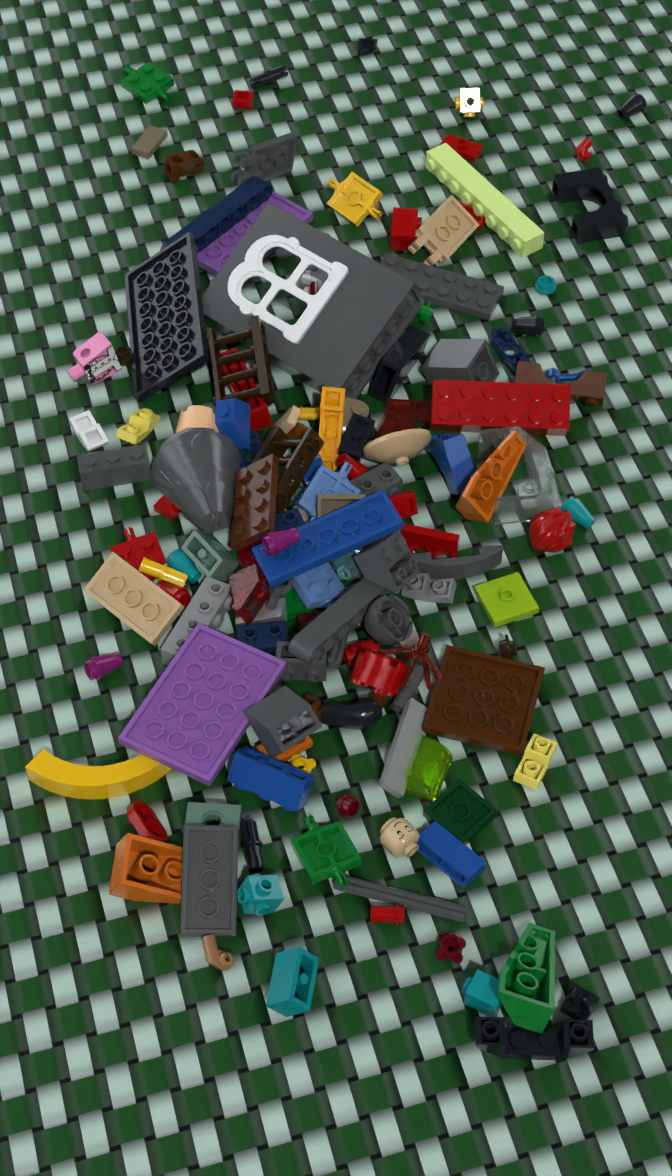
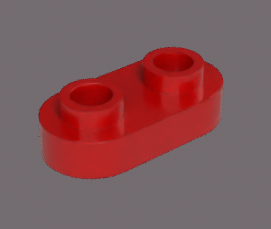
M134 801L128 808L127 815L129 822L135 827L138 834L142 837L165 842L168 838L167 832L153 810L144 802Z

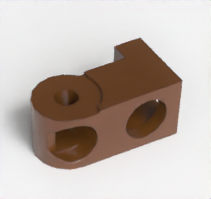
M194 150L164 156V174L172 183L178 182L180 176L201 172L205 165L202 158Z

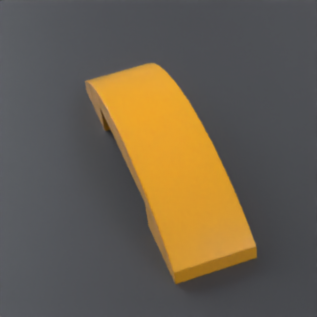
M322 386L318 435L325 443L319 454L324 466L331 471L338 472L336 461L340 456L338 450L342 441L346 389Z

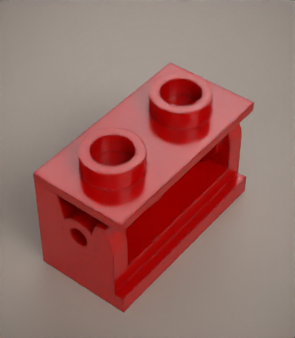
M393 207L391 251L409 250L408 247L417 239L415 231L422 224V217H418V209Z

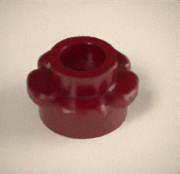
M347 793L338 799L336 807L339 816L345 818V816L353 818L358 813L360 800L356 798L355 794Z

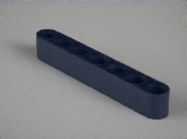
M257 176L251 177L166 240L161 246L160 251L190 232L195 236L197 253L266 202L272 195L273 186Z

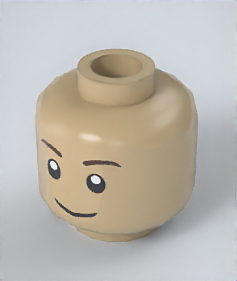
M394 817L382 826L380 842L392 856L396 858L411 857L418 850L417 842L420 834L408 820Z

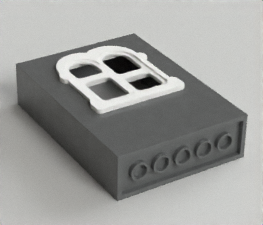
M268 203L261 210L257 220L248 228L242 241L236 245L232 255L223 263L221 270L211 280L209 287L202 295L204 320L209 327L225 336L247 330L251 326L250 317L259 315L265 325L271 364L321 394L322 386L345 388V397L352 399L358 398L377 371L381 359L398 341L424 304V300L413 281L271 203ZM274 247L283 248L301 258L297 268L286 280L268 271L263 266L264 255ZM310 265H314L329 275L316 295H310L296 286V283ZM256 276L262 277L272 284L258 304L248 301L242 295L243 284L249 278ZM280 290H285L307 303V308L294 325H290L267 312V307ZM251 338L236 342L246 349H250L253 346Z

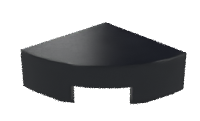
M360 38L358 56L367 55L375 51L378 39Z

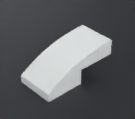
M90 410L69 418L70 426L88 452L109 444L100 424L96 423Z

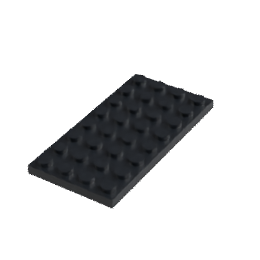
M190 232L124 275L132 354L134 398L140 403L209 360L195 236Z

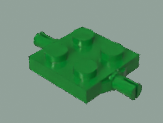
M150 61L137 70L133 69L130 65L125 66L124 72L129 75L120 80L121 86L145 104L158 97H161L166 102L171 100V94L166 91L175 84L174 78Z
M309 815V819L306 816L303 822L308 831L301 836L291 839V846L310 882L313 885L334 877L339 888L343 889L344 885L345 887L349 886L350 881L347 879L345 872L361 866L362 858L341 821L318 826L312 815Z

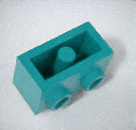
M301 947L276 953L266 1007L285 1017L309 1012L319 958Z

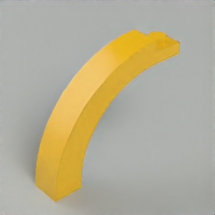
M44 749L25 766L28 779L37 786L61 796L88 800L114 798L133 793L156 782L172 770V768L142 754L117 764L83 766L61 760Z

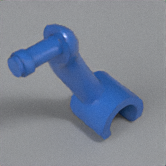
M550 368L546 372V377H552L550 380L555 383L560 381H576L585 370L574 374L559 375L557 369Z

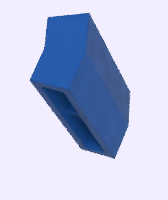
M436 821L420 834L417 842L419 846L417 851L463 889L475 881L485 870L486 861Z

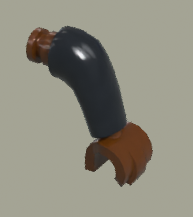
M374 692L368 698H361L353 704L324 702L323 706H321V701L316 696L308 693L305 696V701L310 704L320 723L346 729L361 730L375 725L382 718V708L387 704L385 696Z

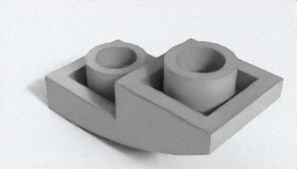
M418 573L402 588L401 594L404 597L419 601L453 603L457 583L454 578L431 579L429 573Z

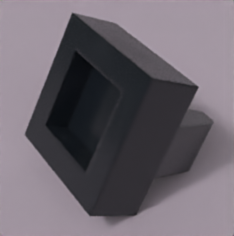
M574 984L563 1002L560 1012L576 1020H589L600 998Z

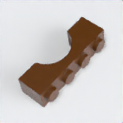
M518 361L514 383L558 384L545 376L541 364ZM585 370L576 381L569 384H561L571 385L570 404L582 402L589 407L602 405L608 373Z

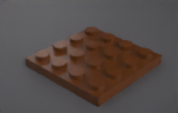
M447 645L422 730L427 734L523 756L545 667Z

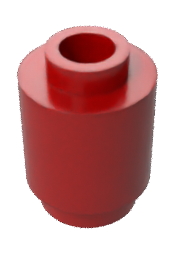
M372 638L348 644L343 653L346 666L348 668L354 667L361 647L372 649V653L381 652L378 642L374 643Z

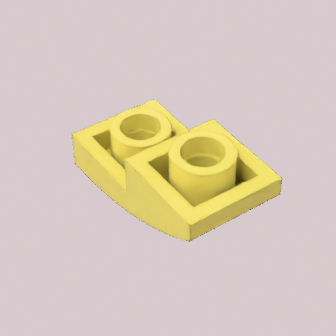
M142 408L130 414L129 423L117 429L116 437L136 445L149 435L160 421L161 416L154 414L150 409Z
M533 734L525 749L524 756L514 773L513 781L538 790L558 743Z

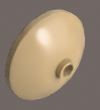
M407 429L381 436L369 442L363 448L364 456L379 463L387 462L388 464H396V466L406 465L410 459L418 456L429 445L432 439L431 432L426 429Z

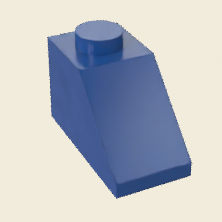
M236 398L216 401L215 424L220 434L229 436L239 450L250 449V404Z

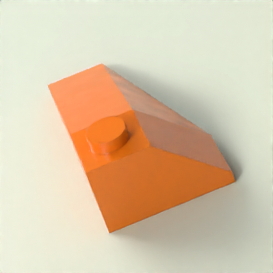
M512 431L465 486L455 507L467 520L489 523L527 446V443L517 431Z

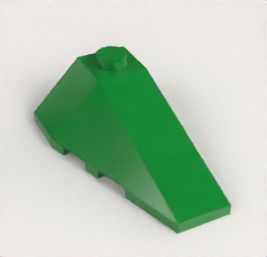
M529 923L498 975L497 996L514 1025L541 1034L555 1010V931Z

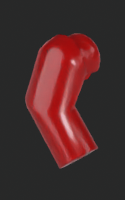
M585 138L575 148L578 159L583 162L588 161L592 155L591 152L588 153L587 151L592 146V142L588 138Z

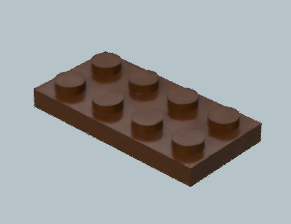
M274 454L262 458L236 473L231 547L236 551L261 540L262 537L266 536V533L274 532L279 458Z

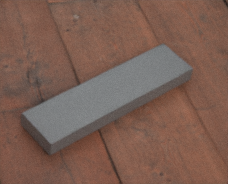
M412 697L406 700L378 786L397 798L404 796L424 734L422 726L428 709Z

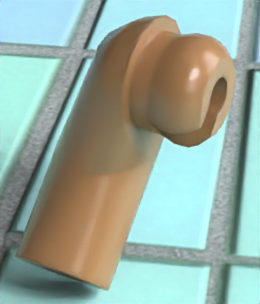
M214 934L201 938L208 964L219 970H228L233 966V955L218 949Z

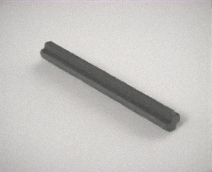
M347 875L346 877L350 884L347 887L344 885V888L341 889L336 879L334 880L335 890L393 905L400 904L401 907L464 922L467 916V907L457 903Z

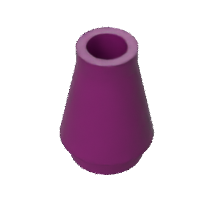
M295 527L266 533V536L262 537L264 550L269 556L273 554L277 556L294 543L300 541V535Z
M116 652L89 657L83 665L89 680L95 679L99 681L115 669L123 666V660L121 655Z

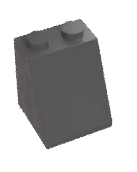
M440 339L422 365L423 373L428 383L432 386L433 380L495 382L500 374L486 339Z

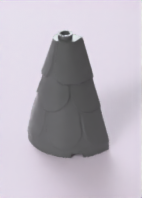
M190 428L172 435L160 445L159 452L156 456H153L151 462V479L154 487L181 510L188 520L205 534L227 528L230 525L234 509L236 473L240 469L242 457L235 442L226 434L222 435L211 428Z

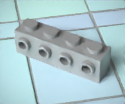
M208 576L205 577L160 649L163 664H170L197 623L214 630L222 626L224 615L233 608L235 603L232 585Z

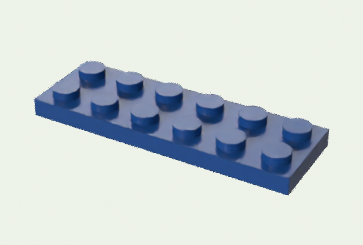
M383 489L296 528L300 535V541L294 543L277 556L274 554L269 556L265 552L263 544H259L251 548L271 588L405 527L403 520Z

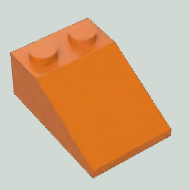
M127 833L116 844L109 895L132 901L181 904L183 847Z

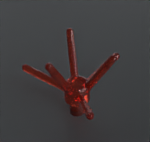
M422 632L418 642H414L412 647L380 650L381 655L408 653L401 659L404 664L413 658L400 684L401 688L405 687L417 661L423 663L428 690L432 688L429 667L439 680H443V675L428 656L430 648L427 645L431 635Z

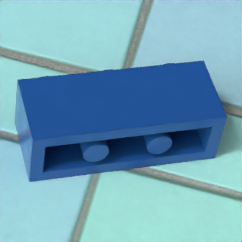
M244 746L234 754L227 781L235 784V787L240 790H249L258 794V797L262 800L276 802L287 811L297 812L307 805L316 776L253 748Z

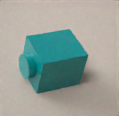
M477 969L473 978L468 976L462 988V992L465 993L464 1005L488 1017H496L502 1006L497 996L498 979Z

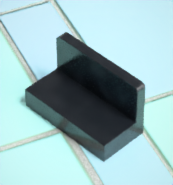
M354 413L339 447L338 454L346 453L349 457L361 463L364 455L363 448L371 439L375 420Z

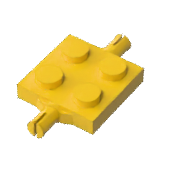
M351 172L341 183H338L333 178L329 179L330 181H328L327 185L335 190L333 196L326 203L331 209L357 227L369 214L376 220L380 219L379 216H382V212L374 208L383 196L380 190L354 172Z

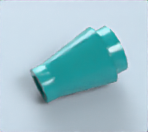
M571 496L560 508L562 512L565 510L569 511L570 516L573 518L572 521L586 530L596 521L579 498L575 499Z
M181 549L175 550L168 557L167 563L169 567L187 574V580L191 584L197 582L202 576V573L197 569L192 559Z

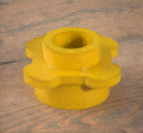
M295 754L291 758V766L298 769L300 766H303L304 768L300 770L312 774V769L316 767V761L312 758L306 759L301 757L300 754Z

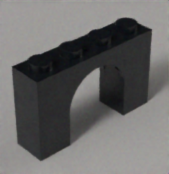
M600 167L554 175L552 192L558 204L576 200H588L601 207L596 211L573 215L571 232L577 244L625 235L628 217L623 213L621 203L615 198L614 190L610 188L607 176L603 174Z

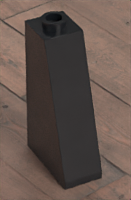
M411 325L381 359L368 394L388 404L423 354L431 334Z

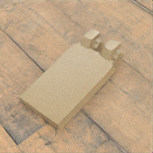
M450 195L415 231L417 239L408 249L414 254L424 245L431 255L423 264L432 266L437 261L444 263L473 233L479 224L454 196Z

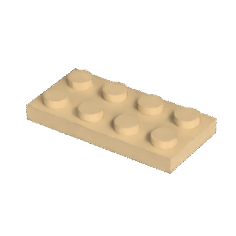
M114 552L109 555L83 590L154 646H156L185 608V606Z

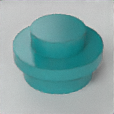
M543 275L536 281L535 289L540 294L549 295L555 292L556 282L553 277Z

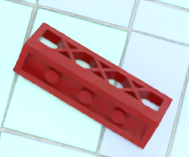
M404 523L405 528L400 530L411 554H414L413 551L421 549L431 552L432 560L438 559L436 556L440 554L450 555V558L457 557L459 534Z

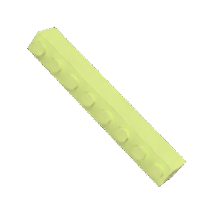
M447 143L426 151L425 166L427 170L434 174L464 204L473 207L476 216L482 218L484 216L487 226L493 229L521 257H526L543 248L544 232Z

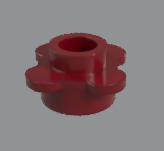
M453 934L441 935L439 937L440 947L436 951V957L439 960H452L455 964L461 963L463 961L462 950L466 947V941ZM453 947L454 950L450 951L448 948Z

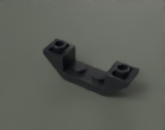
M475 1017L476 1047L502 1059L561 1061L594 1050L593 1020L563 1019L561 1028H545L541 1034L522 1027H505V1017Z

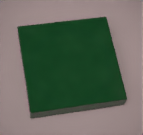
M458 779L423 811V816L431 823L436 821L463 844L467 845L498 816V810L461 779Z

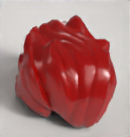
M557 506L534 515L529 529L532 549L539 552L548 551L556 553L569 547L572 544L571 539L576 526L575 523H572L573 518L570 516V512L567 510L561 512L560 507Z

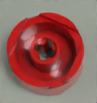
M361 647L350 675V682L362 687L364 685L373 688L372 691L379 695L395 697L400 690L409 665L381 652L372 653V649Z

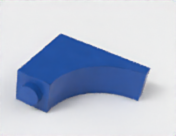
M456 433L432 435V439L425 449L438 463L447 482L450 494L459 495L460 497L465 486L475 473L465 435Z

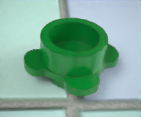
M429 302L426 306H421L416 314L418 316L416 324L420 321L426 324L435 311L430 307L432 302Z

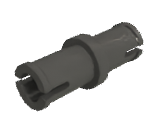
M412 665L405 681L402 682L398 694L390 705L394 712L402 714L406 700L417 696L419 692L418 687L427 673L422 666Z

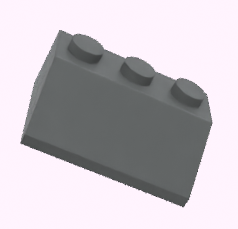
M145 443L77 454L83 491L152 480Z

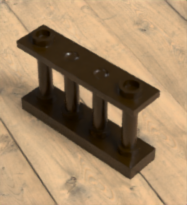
M259 315L250 317L251 326L247 330L222 337H217L212 328L207 329V345L211 355L216 394L213 396L215 407L216 401L231 398L245 400L257 396L263 398L267 405L276 403L266 330ZM249 338L253 340V346L250 349L224 356L220 354V346ZM252 357L256 359V365H253V368L223 376L222 365ZM256 377L259 380V384L255 388L226 395V384Z
M273 426L250 463L251 465L262 458L274 454L279 458V466H285L282 473L278 475L276 515L284 512L325 443L312 427L307 429L302 439H290L280 427ZM288 448H296L291 457H283Z

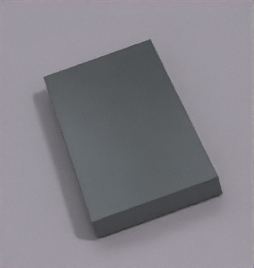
M184 825L180 937H204L212 934L215 937H236L238 826Z

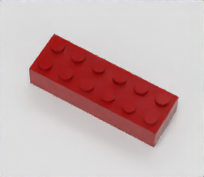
M433 380L431 431L510 434L512 431H517L518 434L567 436L570 422L571 385Z

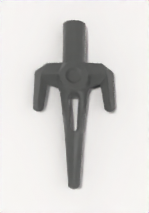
M294 578L290 579L287 585L280 583L271 588L269 586L268 589V583H264L261 595L269 598L267 602L268 609H276L279 596L288 593Z

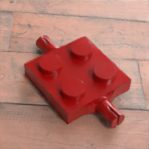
M128 527L131 535H129L127 528L124 530L127 541L109 547L111 553H116L136 570H139L144 557L162 565L167 564L155 531L136 537L133 528ZM140 572L152 582L156 579V577Z

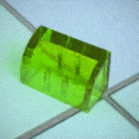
M424 737L407 777V793L431 801H435L438 798L453 760L451 752L444 745L431 738Z

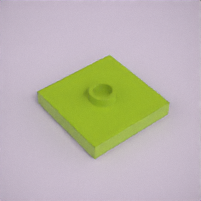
M519 572L474 586V593L494 628L539 613V607Z

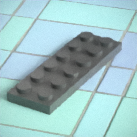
M388 253L384 255L380 262L385 267L413 281L424 302H432L434 305L482 319L490 320L504 293V286Z

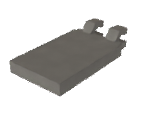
M291 132L251 146L250 149H247V152L240 151L235 153L233 162L238 163L241 161L240 167L245 169L244 171L236 170L232 172L230 180L233 182L238 180L237 185L240 186L253 176L268 181L292 172L298 135Z

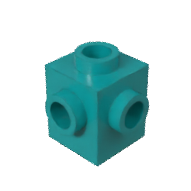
M251 874L246 877L237 890L238 901L242 905L244 914L262 916L274 913L285 899L277 875Z

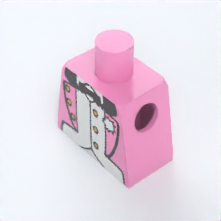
M99 331L73 352L77 364L68 369L67 373L73 381L84 376L90 384H95L120 372L122 368L112 344Z

